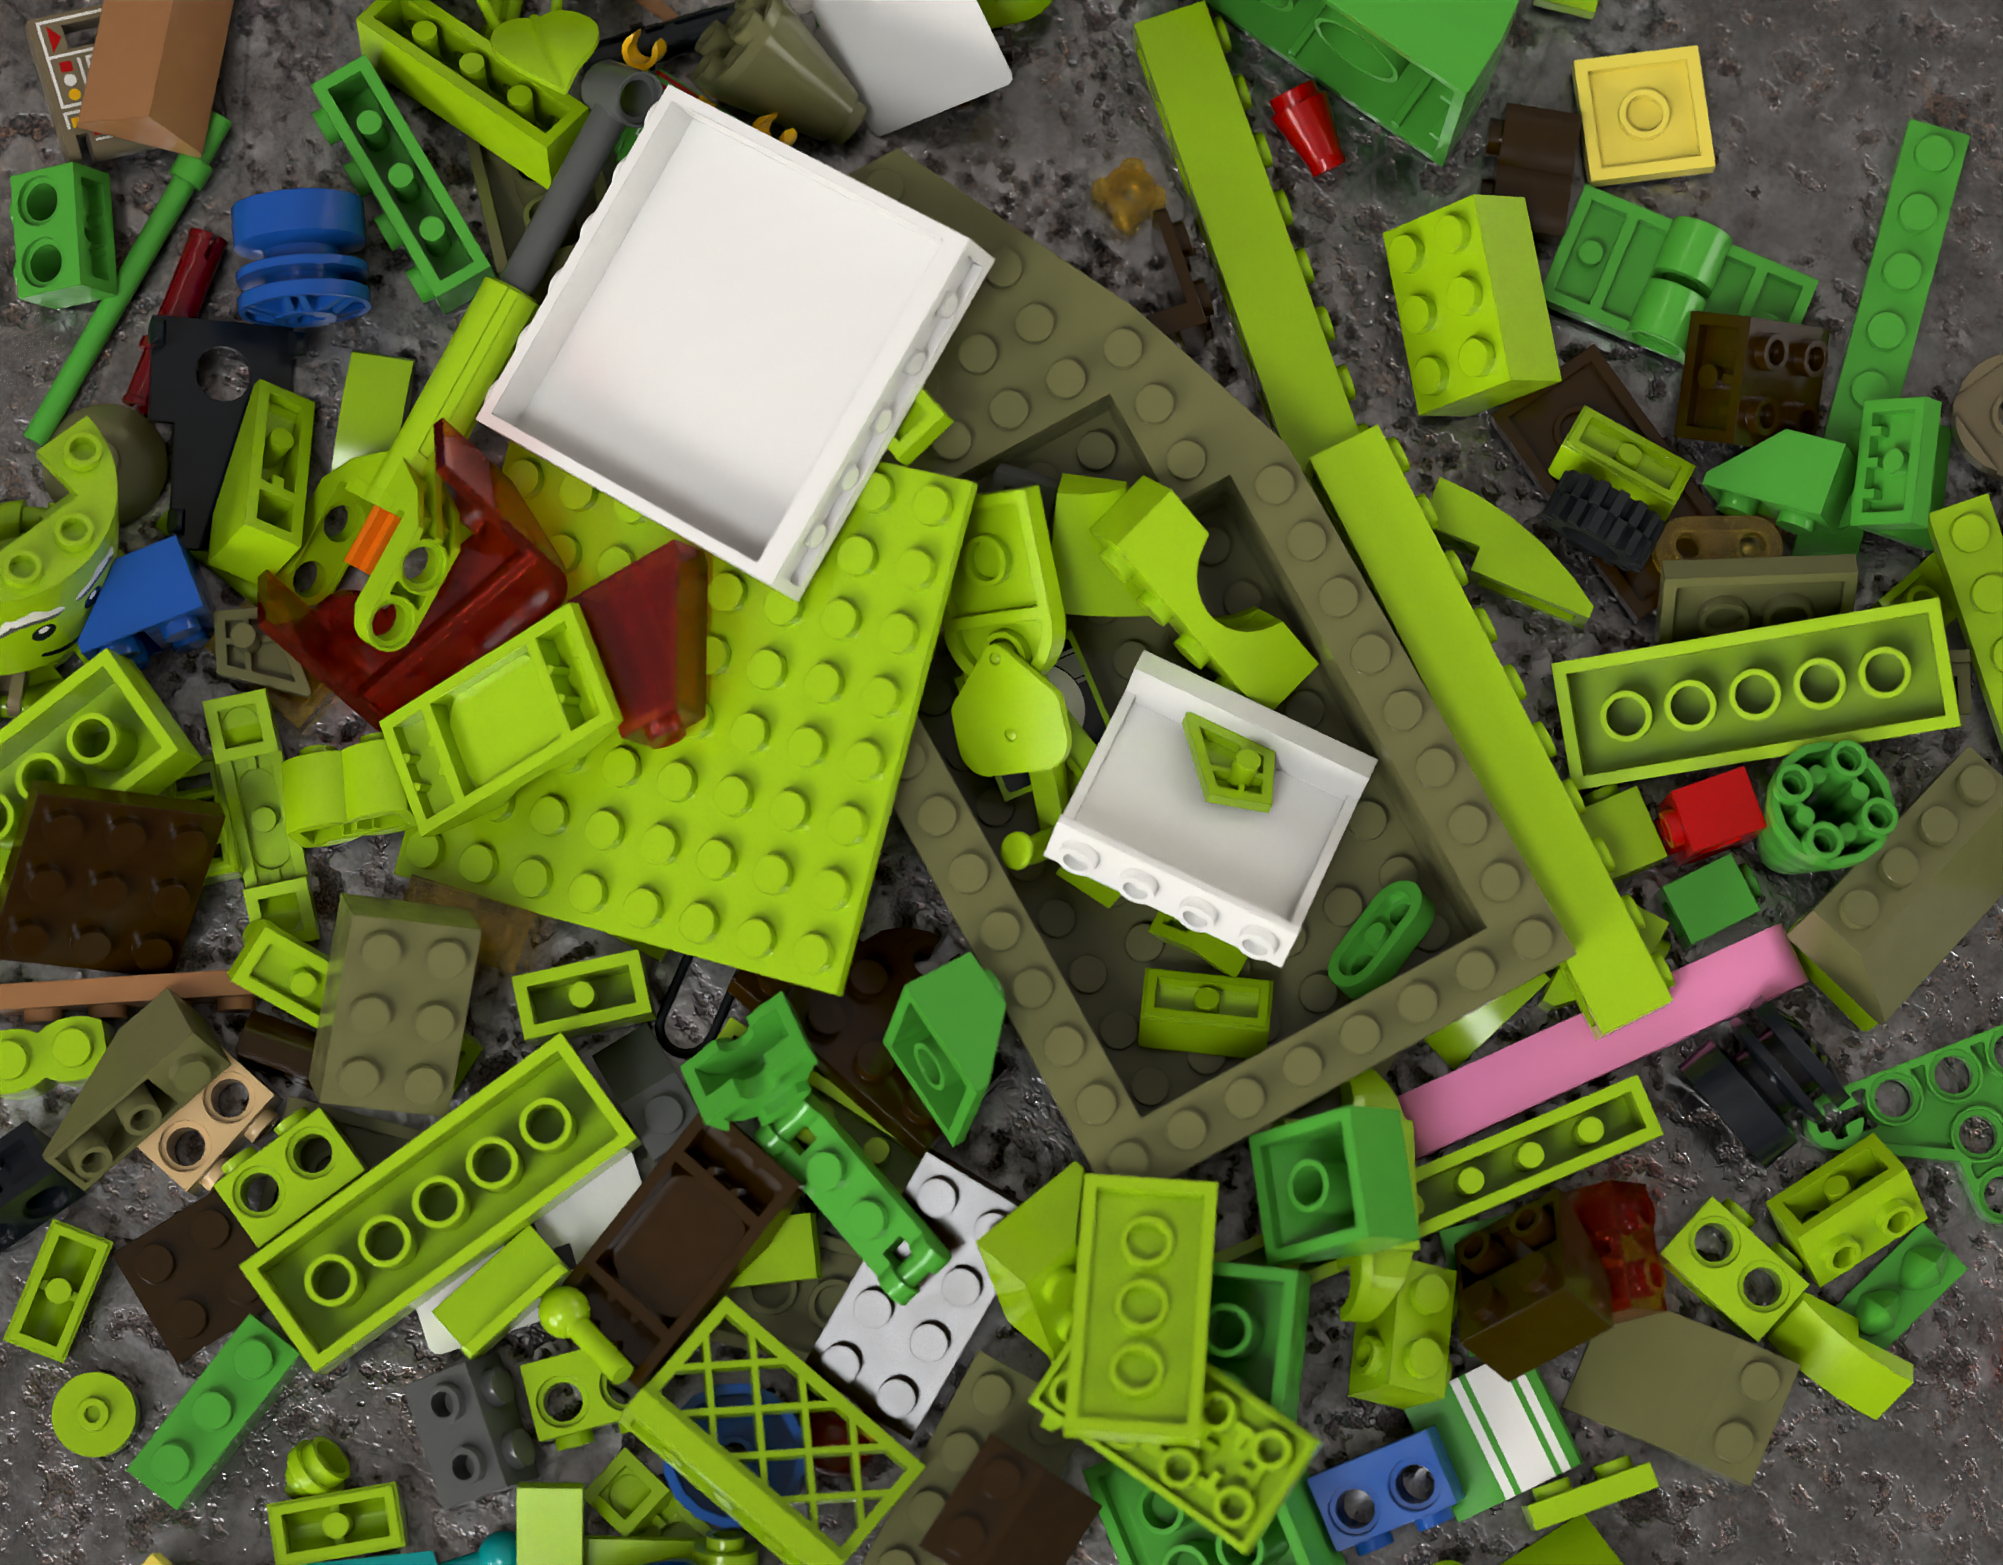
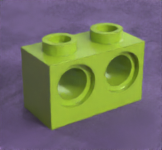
M303 1107L289 1115L274 1128V1131L279 1136L277 1139L259 1152L253 1146H249L237 1153L221 1167L226 1176L213 1185L259 1249L267 1246L370 1171L331 1115L320 1107L311 1114L306 1107ZM314 1138H326L332 1147V1159L329 1165L320 1172H307L303 1168L300 1159L304 1145ZM271 1176L279 1187L278 1200L269 1210L256 1212L248 1202V1190L251 1184L258 1178Z
M1711 1196L1700 1203L1653 1255V1258L1743 1340L1752 1344L1757 1343L1810 1284L1799 1275L1800 1271L1804 1268L1803 1264L1788 1249L1776 1241L1768 1247L1750 1231L1755 1221L1742 1207L1728 1197L1720 1203ZM1702 1226L1717 1228L1726 1239V1252L1718 1262L1707 1261L1696 1251L1695 1236ZM1751 1270H1761L1767 1273L1774 1282L1775 1293L1771 1302L1766 1306L1753 1304L1744 1293V1279Z
M581 1349L520 1365L539 1442L547 1443L555 1440L557 1452L594 1443L593 1430L617 1423L621 1435L632 1433L619 1422L624 1408L628 1404H621L614 1398L611 1392V1381ZM573 1384L582 1395V1408L575 1418L562 1422L551 1414L548 1407L549 1396L559 1385ZM663 1388L660 1393L667 1398L665 1388Z

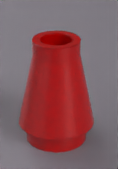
M1314 79L1300 84L1269 101L1275 114L1270 118L1271 121L1306 164L1313 178L1346 162L1340 147L1327 91L1320 92Z

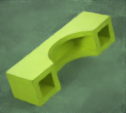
M1143 475L1089 529L1105 548L1098 555L1104 565L1121 581L1127 583L1131 579L1142 591V594L1136 599L1141 608L1161 626L1169 623L1179 634V637L1173 642L1175 647L1198 669L1206 666L1216 677L1214 683L1271 710H1275L1319 665L1283 621L1255 606L1231 615L1212 616L1209 614L1201 600L1197 585L1198 562L1209 533L1172 489Z

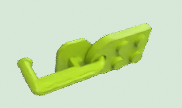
M1039 485L975 494L941 622L945 630V642L953 659L969 676L951 709L961 758L973 772L982 776L990 777L1029 772L1041 831L1032 835L1015 831L1009 833L1004 838L1000 849L1001 859L1005 866L1012 870H1021L1028 865L1037 864L1049 859L1044 856L1057 821L1060 815H1063L1072 797L1065 760L1072 746V735L1065 700L1060 690L1048 681L1047 673L1054 667L1063 650L1066 636V620Z

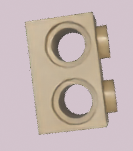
M223 1046L221 1047L232 1065L137 1146L186 1192L196 1196L204 1188L210 1193L216 1190L213 1185L226 1176L221 1167L234 1156L247 1140L256 1144L270 1132L280 1118L275 1109L284 1100ZM243 1083L249 1093V1103L246 1109L238 1116L225 1117L221 1113L218 1104L221 1092L230 1084ZM190 1131H198L205 1141L204 1154L197 1163L190 1166H182L175 1155L176 1143L183 1134Z

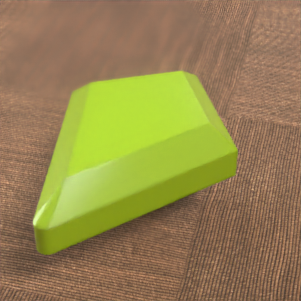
M1187 712L1182 721V726L1205 802L1269 813L1273 801L1275 751L1192 712Z

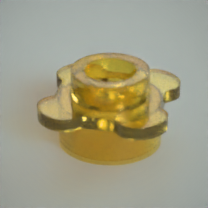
M1138 158L1124 159L1121 165L1114 169L1107 178H1098L1092 185L1091 194L1093 200L1106 206L1113 216V226L1123 232L1134 230L1138 219L1149 211L1163 208L1166 203L1164 188L1154 185L1150 174L1145 170L1144 162ZM1127 189L1135 193V197L1131 200L1123 197V192Z

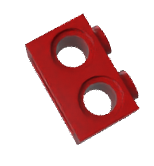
M1745 766L1671 791L1655 809L1658 819L1653 820L1668 856H1673L1677 869L1747 845L1767 827Z

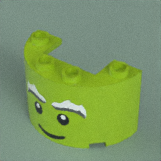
M88 416L82 418L36 451V458L70 493L39 514V524L0 551V676L21 673L44 666L59 659L78 646L77 641L112 564L119 557L116 467L106 440Z

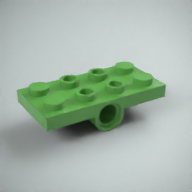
M1585 184L1543 283V290L1547 308L1684 364L1691 311L1751 316L1801 325L1819 280L1733 245L1732 238L1726 232L1708 222L1688 216H1676L1672 220Z

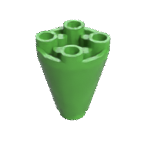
M1843 740L1838 743L1822 741L1803 745L1779 763L1768 783L1762 810L1767 827L1757 836L1756 845L1759 857L1764 865L1772 871L1782 874L1794 875L1821 872L1859 865L1883 847L1888 835L1895 829L1898 823V812L1888 779L1874 761L1867 756L1865 749L1854 741Z

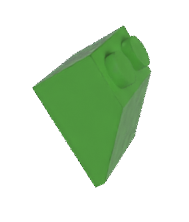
M971 951L906 984L883 1039V1044L953 1147L965 1140L988 1088L1006 1009L1004 992L999 980L989 969H982Z
M1347 1105L1248 1136L1267 1266H1281L1369 1255L1420 1240L1400 1110Z

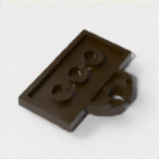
M900 927L881 930L863 942L857 938L842 996L742 969L731 978L727 991L751 1012L760 1004L782 991L791 1002L817 1058L818 1065H813V1067L919 1160L945 1136L883 1044V1039L904 986L924 976L916 969L914 961L930 958L941 937L929 931ZM958 954V955L952 957V958L949 960V962H951V961L957 959V958L960 957L961 955ZM996 1057L994 1058L989 1085L985 1095L1002 1079L1007 1069Z

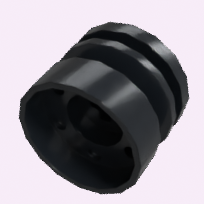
M1761 995L1749 1007L1767 1028L1763 1033L1756 1037L1736 1016L1729 1023L1734 1035L1743 1048L1737 1055L1731 1056L1721 1046L1709 1039L1677 1067L1758 1162L1767 1169L1798 1142L1794 1131L1784 1115L1795 1108L1808 1120L1819 1125L1826 1118L1808 1098L1810 1093L1819 1088L1837 1108L1851 1097L1843 1088L1833 1061L1793 1016L1771 1005Z

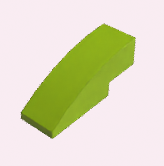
M1439 477L1430 498V503L1439 521V528L1433 530L1440 545L1474 558L1467 575L1469 583L1583 629L1590 618L1594 606L1574 577L1550 550L1507 513L1479 495Z

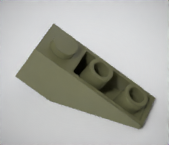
M168 987L117 1031L43 1152L44 1160L84 1191L98 1181L232 1065L207 1020Z

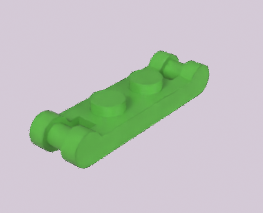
M810 1092L788 1114L770 1124L761 1125L754 1132V1137L759 1145L805 1185L804 1191L875 1273L884 1292L898 1304L906 1306L920 1292L918 1284L930 1272L938 1274L952 1260L944 1244L813 1093ZM805 1126L817 1138L806 1150L795 1139L796 1135ZM905 1241L909 1245L911 1254L901 1263L893 1252Z

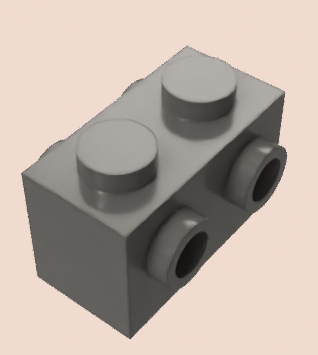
M499 1354L466 1361L403 1386L443 1510L479 1501L516 1487L519 1482H529L540 1478L535 1463L534 1443L529 1434L524 1430L514 1400V1384L511 1376L504 1369Z

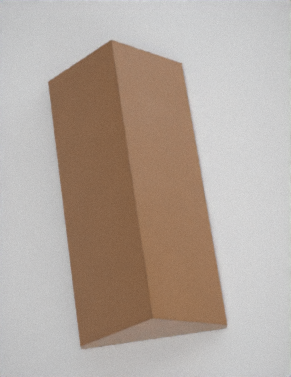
M104 0L76 127L201 158L234 0Z

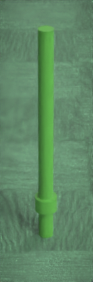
M211 111L201 158L178 154L168 171V174L172 177L171 181L117 272L118 296L100 301L24 432L23 436L28 440L43 447L51 439L194 190L201 192L213 172L209 164L232 126V122L225 117Z

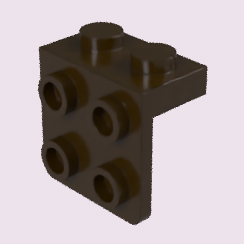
M1166 207L1153 211L1151 243L1174 307L1145 317L1189 357L1204 353L1206 332L1212 331L1209 316L1214 315V309L1204 280L1201 278L1192 281L1189 257L1193 256V250L1185 225L1182 220L1171 222Z

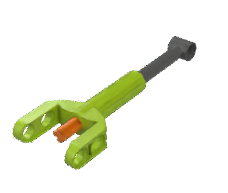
M612 59L601 60L592 65L587 71L582 82V98L584 104L589 107L591 112L505 266L500 279L485 276L390 450L354 457L322 477L305 508L301 548L272 578L276 591L283 598L304 607L316 605L334 593L350 564L370 575L355 602L354 627L358 636L365 643L385 652L397 651L407 645L412 639L461 551L460 513L446 486L445 480L478 422L476 417L484 405L489 388L501 376L516 349V342L520 333L532 322L540 308L536 304L537 301L531 296L535 293L626 126L633 128L644 127L645 117L649 109L660 100L664 93L661 82L654 74ZM625 88V92H624V94H623V97H622V99L620 100V96H621V94H622V91H623V89ZM344 505L347 511L345 527L339 534L327 537L324 531V521L327 514L333 508ZM425 547L427 552L425 569L415 578L407 579L404 573L406 557L414 549ZM314 561L317 568V576L314 583L304 592L297 593L293 587V577L296 570L305 562ZM393 603L396 609L394 625L385 634L375 636L372 629V621L375 614L384 605Z

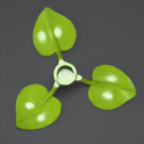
M476 0L493 32L491 35V47L495 55L505 64L529 79L566 95L577 73L593 55L599 44V29L596 22L578 12L562 10L564 0H552L550 12L540 17L537 14H531L526 18L511 19L501 23L489 0Z

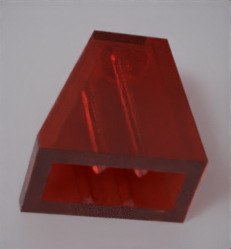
M674 539L567 600V603H579L624 719L617 727L621 738L651 747L652 749L665 748L681 741L687 735L686 728L706 718L708 561L704 551Z

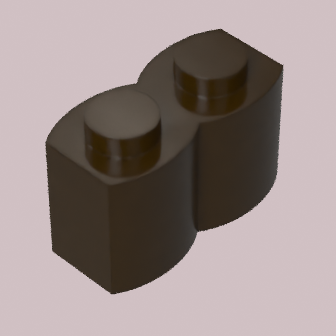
M1507 102L1501 119L1491 117L1489 120L1484 155L1495 156L1492 180L1481 178L1478 195L1525 197L1534 242L1558 246L1564 236L1582 114Z

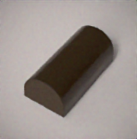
M252 1010L235 1048L238 1060L246 1067L313 1090L309 1081V1074L317 1032Z

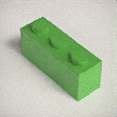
M249 1313L127 1467L126 1471L175 1510L189 1511L307 1361L289 1338L261 1316Z

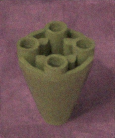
M736 0L734 5L736 10L725 24L715 20L704 30L695 46V50L703 58L693 70L690 81L705 95L759 117L777 112L778 116L772 122L788 129L795 128L796 132L821 142L829 140L836 146L846 142L861 124L866 114L867 106L858 100L859 95L856 88L787 0Z

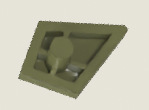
M278 606L213 611L216 672L218 676L305 698L312 697L313 691Z

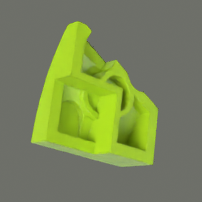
M1062 474L1056 497L1051 548L1065 614L1106 617L1149 616L1136 601L1142 594V591L1131 579L1127 583L1121 581L1104 565L1098 555L1105 548L1089 531L1130 489L1127 481Z

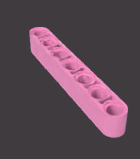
M1782 923L1672 971L1675 987L1668 991L1673 1001L1666 1007L1596 1041L1584 1016L1580 1013L1398 1096L1397 1099L1405 1119L1413 1120L1415 1162L1750 1010L1749 1005L1761 995L1767 1001H1770L1810 982L1790 939L1786 937L1787 933Z

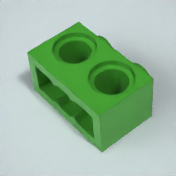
M72 161L10 176L12 195L10 217L14 226L16 257L13 271L18 287V299L57 310L118 296L110 174Z

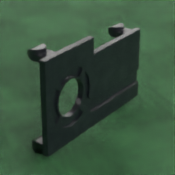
M152 315L148 328V342L150 343L148 422L173 424L170 509L167 516V532L169 537L176 535L188 550L209 552L213 512L253 386L259 379H263L291 392L292 361L297 357L307 358V333L294 332L293 327ZM225 348L234 351L242 357L249 373L248 386L242 396L231 401H219L212 399L202 391L197 383L195 370L197 362L203 353L211 349Z

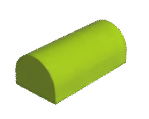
M53 1218L3 1340L64 1363L109 1255L113 1241Z
M398 1481L266 1504L276 1565H303L405 1547L409 1544L405 1503Z

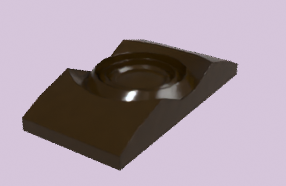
M700 1112L697 1113L561 1285L574 1287L586 1296L591 1310L590 1321L633 1365V1372L628 1380L637 1389H644L712 1312L719 1299L734 1280L769 1247L794 1208L805 1185L733 1121H729V1131H722L704 1124Z

